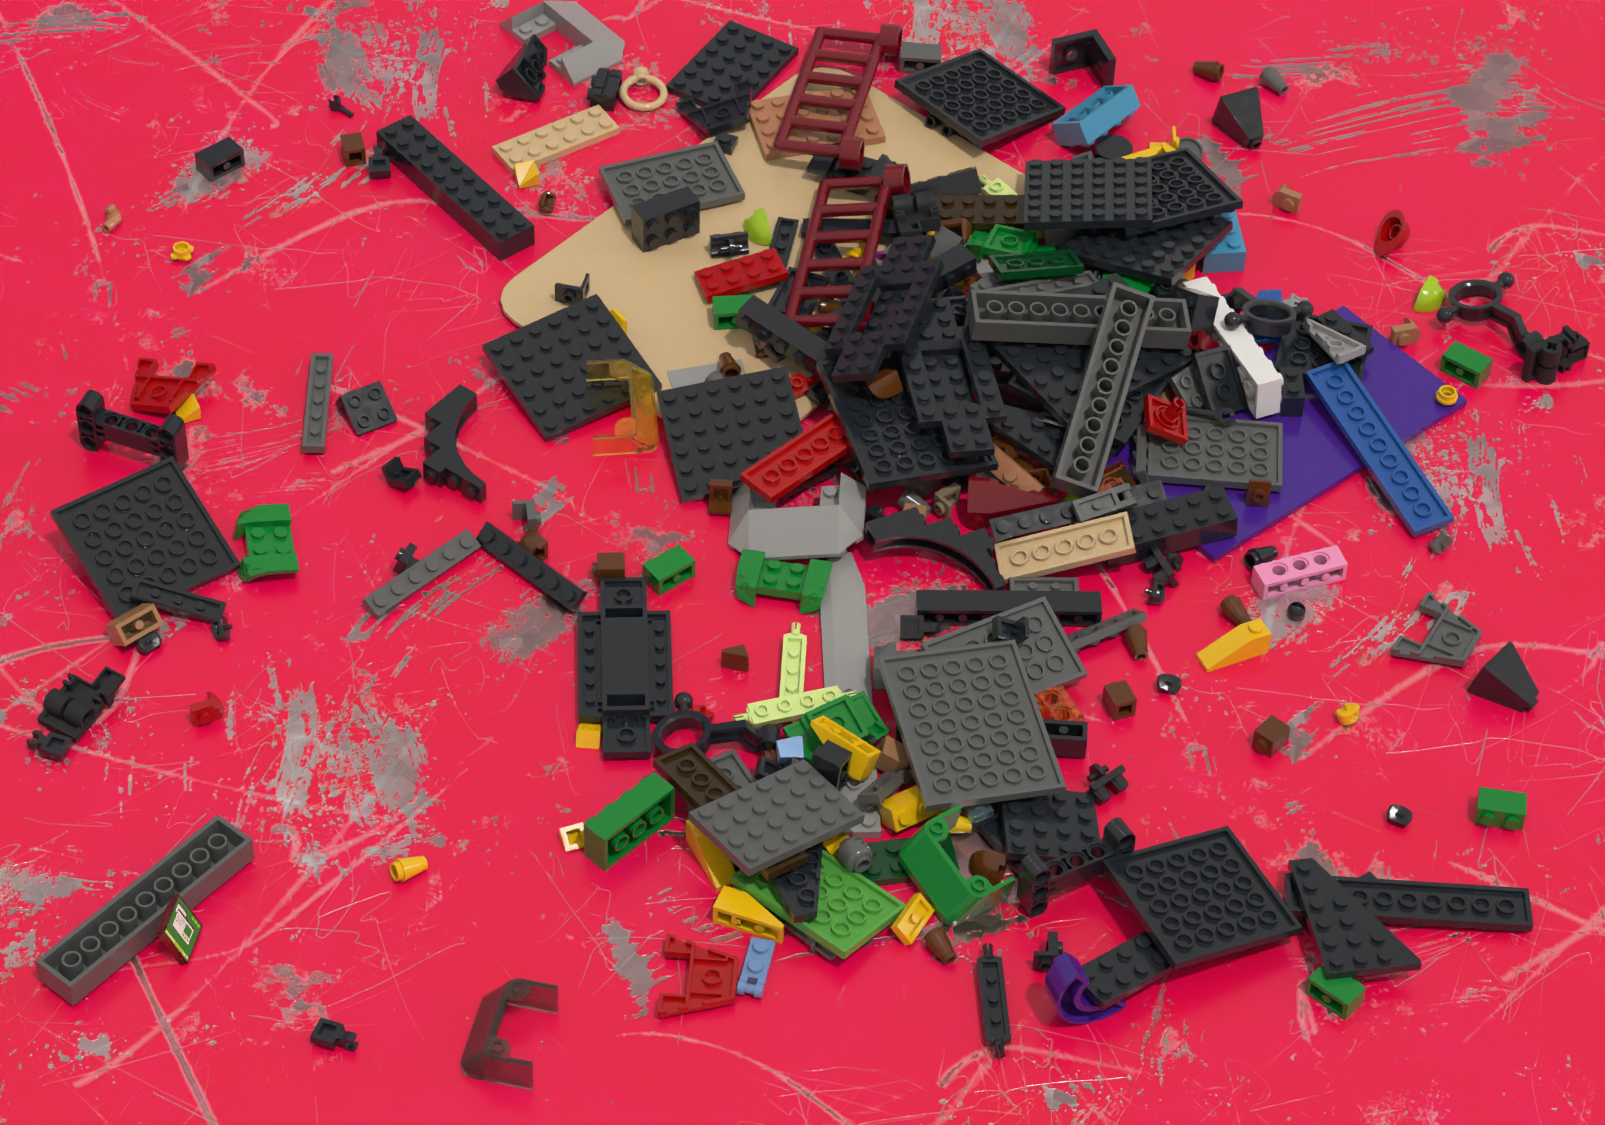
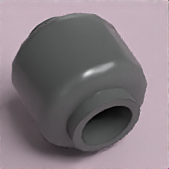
M855 836L845 838L840 843L837 856L849 872L856 871L857 873H862L871 866L873 851L864 839Z

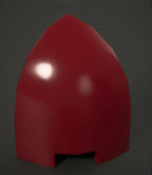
M1203 330L1191 333L1187 344L1195 353L1220 347Z

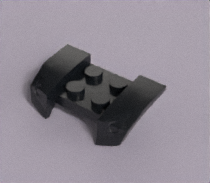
M836 142V143H834V144H829V145H837V146H838L839 142ZM882 154L878 160L864 156L861 171L840 169L839 158L813 155L806 171L820 175L822 179L883 175L886 164L897 163L891 161L885 154ZM874 188L871 190L879 191V188ZM870 189L845 191L865 196Z

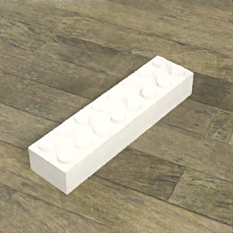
M1207 276L1183 282V287L1197 289L1220 297L1211 338L1220 347L1230 345L1248 403V409L1257 419L1279 413L1280 403L1282 402L1281 387L1284 381L1282 375L1275 370L1272 361L1267 359L1263 349L1256 344L1252 334L1247 332L1243 323L1236 329H1229L1225 326V315L1229 312H1234V310L1230 309L1224 296L1219 294L1215 284H1212Z

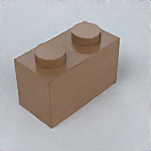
M142 603L104 626L114 646H127L164 623L153 603Z

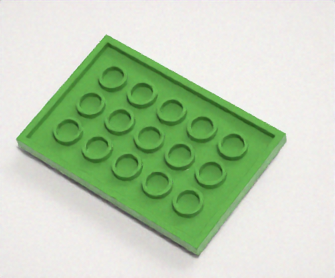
M823 849L817 918L793 923L770 881H767L759 872L748 877L740 869L731 876L730 882L843 960L894 922L906 906L905 903L856 871H848L840 860Z

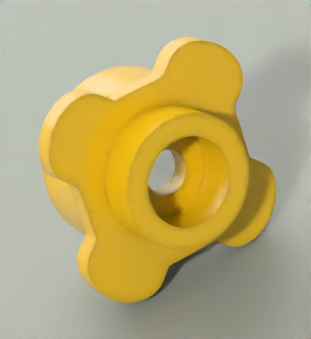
M185 241L177 242L173 245V253L170 254V257L173 260L189 261L192 258L191 252L194 251V247Z

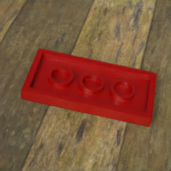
M775 248L694 271L695 280L707 303L712 302V296H732L789 279L788 271Z

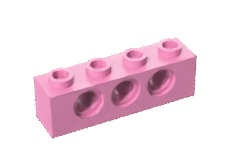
M1337 545L1324 547L1319 550L1253 566L1251 582L1263 601L1345 580L1348 563Z

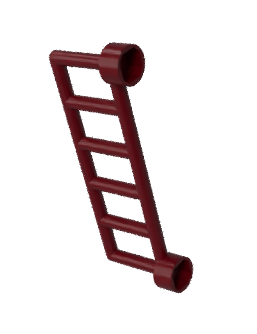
M882 23L879 33L817 27L773 144L774 149L780 152L839 158L840 169L861 171L864 160L865 140L864 138L854 136L881 56L898 58L900 55L903 35L902 25ZM824 39L872 45L869 55L821 49ZM816 61L865 67L862 77L813 71ZM809 83L857 89L854 99L805 94ZM800 106L850 111L846 122L797 117ZM792 129L842 134L838 146L788 140Z
M906 163L886 164L883 175L824 178L819 182L785 311L787 317L804 328L835 326L840 313L798 315L801 301L848 298L853 285L805 287L809 272L859 270L860 272L862 267L874 265L889 199L894 195L910 194L911 177ZM879 188L876 202L827 205L830 191ZM872 215L869 229L820 232L824 217ZM866 242L862 257L813 259L815 247L819 244ZM874 301L870 302L857 332L863 333L874 309Z

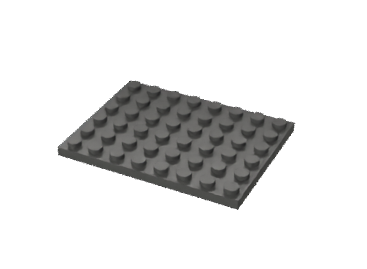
M1015 639L878 658V666L925 812L950 809L959 804L965 807L1065 793L1066 784Z

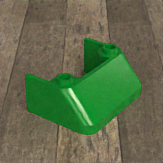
M960 804L928 820L901 847L898 854L899 863L935 910L941 921L948 926H957L1006 900L1015 882L1013 876L995 886H992L985 877L975 875L965 880L939 843L947 838L949 830L957 824L962 810Z

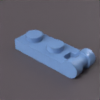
M751 937L736 994L745 995V993L753 994L756 998H762L776 941Z

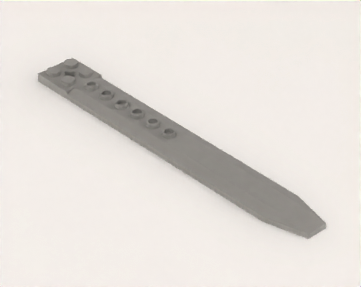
M845 552L840 557H827L826 560L833 562L826 591L820 604L824 688L838 685L842 693L856 690V693L865 691L872 703L865 585L852 553ZM874 767L871 776L861 781L854 780L848 776L847 784L840 791L865 814L864 822L845 831L849 837L881 838L878 805L860 804L857 796L877 779L876 767Z

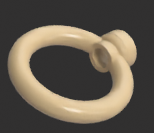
M645 67L635 68L632 72L633 76L624 80L619 89L622 102L629 108L637 111L658 109L666 102L668 97L666 85L657 77L649 75L648 69ZM635 83L639 86L650 83L658 88L660 96L651 103H638L630 99L627 90Z

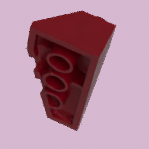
M969 477L966 528H986L990 519L1058 503V497L1035 490L1023 491L1014 484H1011L1010 487L999 484V480L993 478Z

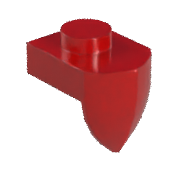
M206 692L207 700L189 705L191 721L194 727L219 720L224 714L225 708L222 702L213 693Z

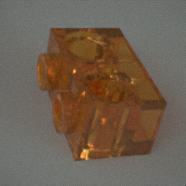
M1061 684L1036 693V701L1043 719L1084 722L1083 713Z

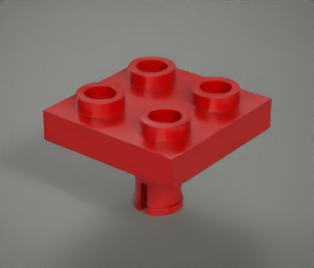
M1147 394L1143 399L1146 431L1184 446L1188 441L1186 403L1178 397L1174 398L1171 403Z

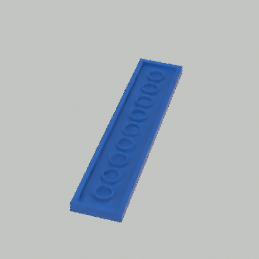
M1334 361L1307 371L1305 378L1412 536L1417 537L1453 523L1454 516L1348 362L1337 364Z

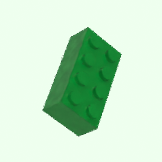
M655 772L648 777L642 778L636 786L625 791L620 798L612 804L606 805L600 813L590 817L585 822L584 856L604 872L674 819L675 788Z

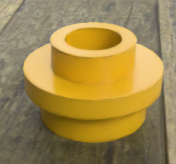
M1443 385L1437 390L1436 399L1443 405H1452L1457 402L1458 394L1453 386Z

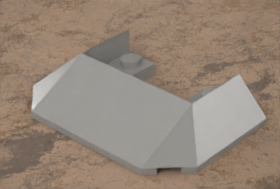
M545 0L500 22V26L522 45L533 34L540 39L556 30L573 43L576 47L549 60V67L573 87L591 79L593 75L597 74L599 68L611 69L622 63L625 41L576 1Z
M841 473L840 485L821 486L819 506L777 508V500L770 504L744 484L732 496L728 546L734 551L738 550L741 553L743 549L766 552L765 559L840 557L847 552L846 548L854 542L857 544L864 539L867 488Z

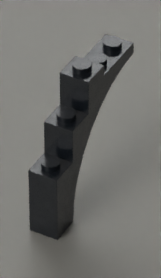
M460 384L425 412L426 429L430 433L424 437L425 454L429 458L423 462L424 479L429 483H433L439 488H442L447 483L450 487L459 490L468 498L474 499L481 504L487 499L486 483L474 475L464 464L456 446L464 424L478 410L477 394Z
M917 507L866 522L864 536L872 552L896 548L929 551L960 564L971 572L983 584L986 590H1004L1006 586L1004 577L1001 574L999 575L995 560L991 556L995 547L994 540L991 535H988L985 528L961 535L959 527L954 525L951 517L926 525V519L923 514L919 513Z

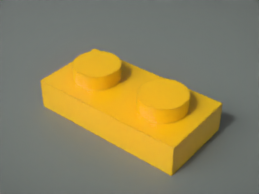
M921 893L913 894L891 926V929L905 946L910 945L935 910Z

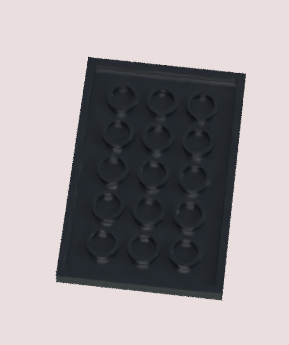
M730 20L676 74L666 87L668 93L684 100L693 97L695 104L703 107L737 96L733 84L751 78L753 84L751 101H753L798 55L799 48Z

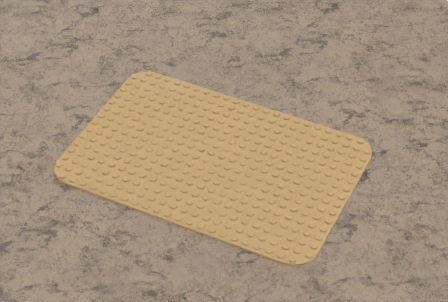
M820 67L813 70L814 72L854 76L835 68ZM799 73L762 99L791 95ZM809 83L805 93L842 87ZM871 86L868 95L885 133L886 141L885 143L866 145L865 157L878 160L882 154H885L891 161H895L897 164L906 163L909 167L911 183L927 181V179L936 176H946L950 172L976 166L979 177L985 175L990 181L1000 178L1018 195H1024L1025 174L956 134L947 138L942 135V126L940 125L931 129L925 126L926 117ZM750 119L749 123L741 127L723 131L722 133L738 136V144L732 155H724L745 192L744 200L700 209V233L644 253L632 239L631 225H624L614 205L512 278L503 288L500 299L504 314L514 324L523 327L566 308L572 304L555 301V284L561 283L581 287L585 275L588 273L590 274V290L587 298L597 294L610 312L615 308L627 319V336L661 382L662 390L672 389L667 371L719 363V356L724 352H729L735 360L741 359L746 374L787 366L789 377L801 373L805 378L813 376L809 371L800 365H796L789 358H785L777 364L770 357L756 358L752 334L746 330H714L712 302L707 303L694 276V271L770 249V245L755 244L748 239L749 253L739 254L731 258L729 256L712 258L710 255V235L745 232L743 228L744 220L754 215L755 210L763 207L769 222L771 242L778 217L799 220V227L788 268L789 266L797 268L805 239L801 238L803 218H810L818 185L822 180V176L806 171L813 155L765 160ZM717 134L709 136L700 144L713 142ZM870 189L865 196L845 190L830 191L827 205L874 202L878 191ZM872 215L824 217L823 219H872ZM977 230L986 233L990 232V230ZM880 239L877 251L885 250L892 244L893 239ZM866 242L836 244L842 257L845 258L848 251L864 245ZM814 253L813 259H818ZM850 270L854 279L859 270ZM823 271V272H811V273H815V274H818V275H822V276H826V277H827L825 271ZM977 271L976 274L972 275L969 278H972L974 281H976L981 276ZM780 282L736 295L755 294L768 304ZM954 285L951 288L962 290L963 285ZM946 289L936 295L937 298H941ZM819 303L816 306L812 315L818 314ZM657 392L636 401L662 418ZM807 395L795 400L800 421L818 408Z

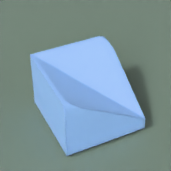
M802 736L776 741L778 764H785L792 757L800 761L803 760Z

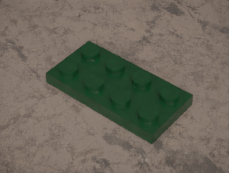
M1071 249L989 255L988 264L998 278L1004 282H1012L1014 279L1033 280L1038 277L1052 279L1055 276L1063 275L1074 277L1076 274H1083L1084 265Z
M949 832L947 838L939 844L960 871ZM911 837L867 843L873 851L872 864L866 871L860 874L878 886L913 882L898 860L901 847Z

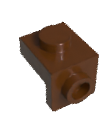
M710 479L709 514H731L733 480Z

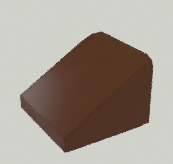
M744 644L721 649L722 668L744 672L749 670V656Z

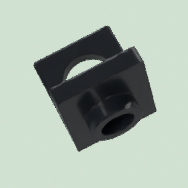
M586 273L581 287L556 283L555 301L575 304L586 299L590 290V274Z

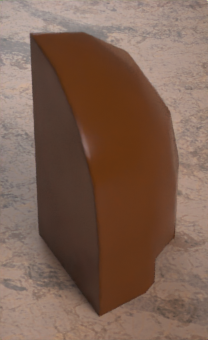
M885 368L877 373L874 380H867L865 382L867 389L879 398H890L904 391L897 370Z
M530 529L521 537L519 543L540 559H547L548 541L535 530Z
M980 850L971 855L968 868L972 876H983L992 886H995L1002 882L1007 870V859L1003 853Z

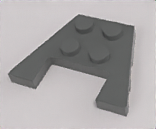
M1427 592L1419 605L1418 611L1437 618L1436 624L1423 644L1400 635L1393 645L1390 655L1464 667L1482 638L1483 631L1462 615H1455L1450 611V606L1444 602L1442 604L1435 600L1434 594Z

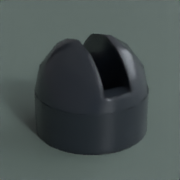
M1292 602L1288 606V619L1299 622L1305 618L1306 609L1301 602Z

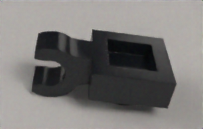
M373 146L374 157H368L370 178L391 177L389 156H383L382 146Z
M900 615V638L924 639V632H940V622H924V615Z
M322 1017L310 1035L311 1043L335 1049L336 1045L339 1044L345 1050L354 1052L358 1046V1042L355 1041L356 1033L345 1031L344 1024Z

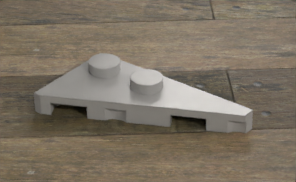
M1304 318L1302 327L1337 364L1365 354L1366 345L1314 320Z

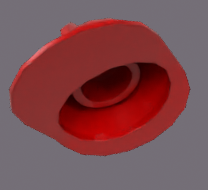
M1390 211L1382 219L1373 247L1374 252L1378 256L1389 254L1394 249L1400 248L1408 240L1410 227L1405 222L1404 214L1401 211Z

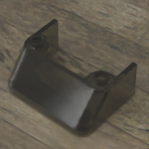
M515 978L489 992L482 998L461 1058V1071L468 1078L532 1090L533 1062L509 1057V1043L497 1037L508 1005L558 1014V986Z

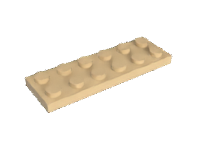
M598 104L492 146V153L514 176V164L534 160L536 166H540L620 134V127Z
M1127 512L995 544L999 574L1004 577L1005 584H1009V577H1039L1136 553Z

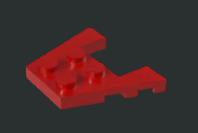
M139 358L137 362L139 367L135 373L136 383L133 385L130 406L133 411L171 414L207 381L217 369L214 363L196 362L187 378L154 375L159 367L157 359Z
M666 934L665 958L690 959L686 995L660 993L657 1017L662 1018L735 1004L739 957L713 948L707 950L696 946L695 942L689 940L683 942L676 939L675 935Z

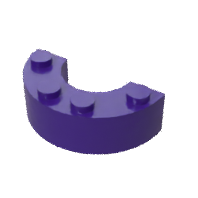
M1064 952L1053 960V965L1046 975L1044 987L1063 1020L1073 1024L1092 1023L1112 1016L1127 1006L1125 1000L1122 999L1110 1007L1101 1010L1083 993V990L1091 981L1078 959Z

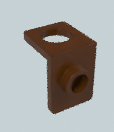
M1047 467L1026 470L1031 475H1038V481L1046 487V493L1055 496L1057 489L1049 487L1052 477Z
M1250 479L1248 489H1245L1246 505L1268 507L1271 481Z

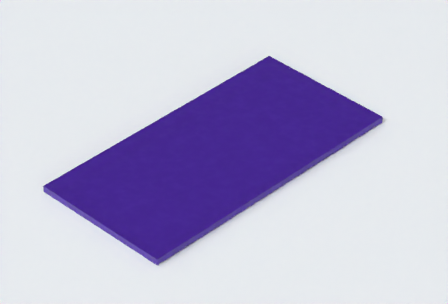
M1344 305L1335 310L1345 321L1367 324ZM1372 328L1370 344L1374 347V350L1366 358L1361 383L1403 444L1466 406L1467 399L1458 392L1456 403L1452 405L1439 403L1436 399V392L1441 386L1447 384ZM1280 344L1264 352V355L1268 360L1272 361L1274 367ZM1303 380L1305 403L1302 417H1280L1279 412L1256 419L1248 408L1235 412L1237 417L1230 416V413L1223 415V418L1228 419L1231 417L1240 420L1283 423L1282 491L1270 492L1268 507L1246 505L1245 489L1223 487L1238 517L1237 536L1195 546L1198 551L1213 563L1366 468L1308 381ZM1134 435L1125 448H1121L1105 466L1104 473L1123 466L1134 485H1139V479H1135L1133 474V466H1136L1133 451L1137 450ZM1162 482L1167 499L1202 491L1205 486Z

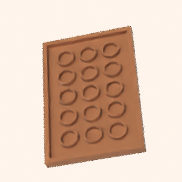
M842 87L805 94L854 99L857 89ZM791 95L751 101L749 119L765 160L805 155L776 151L773 146ZM869 95L854 136L864 138L865 146L885 143L886 141L885 133ZM800 106L797 117L846 122L850 111ZM792 129L788 140L834 144L840 141L842 134Z

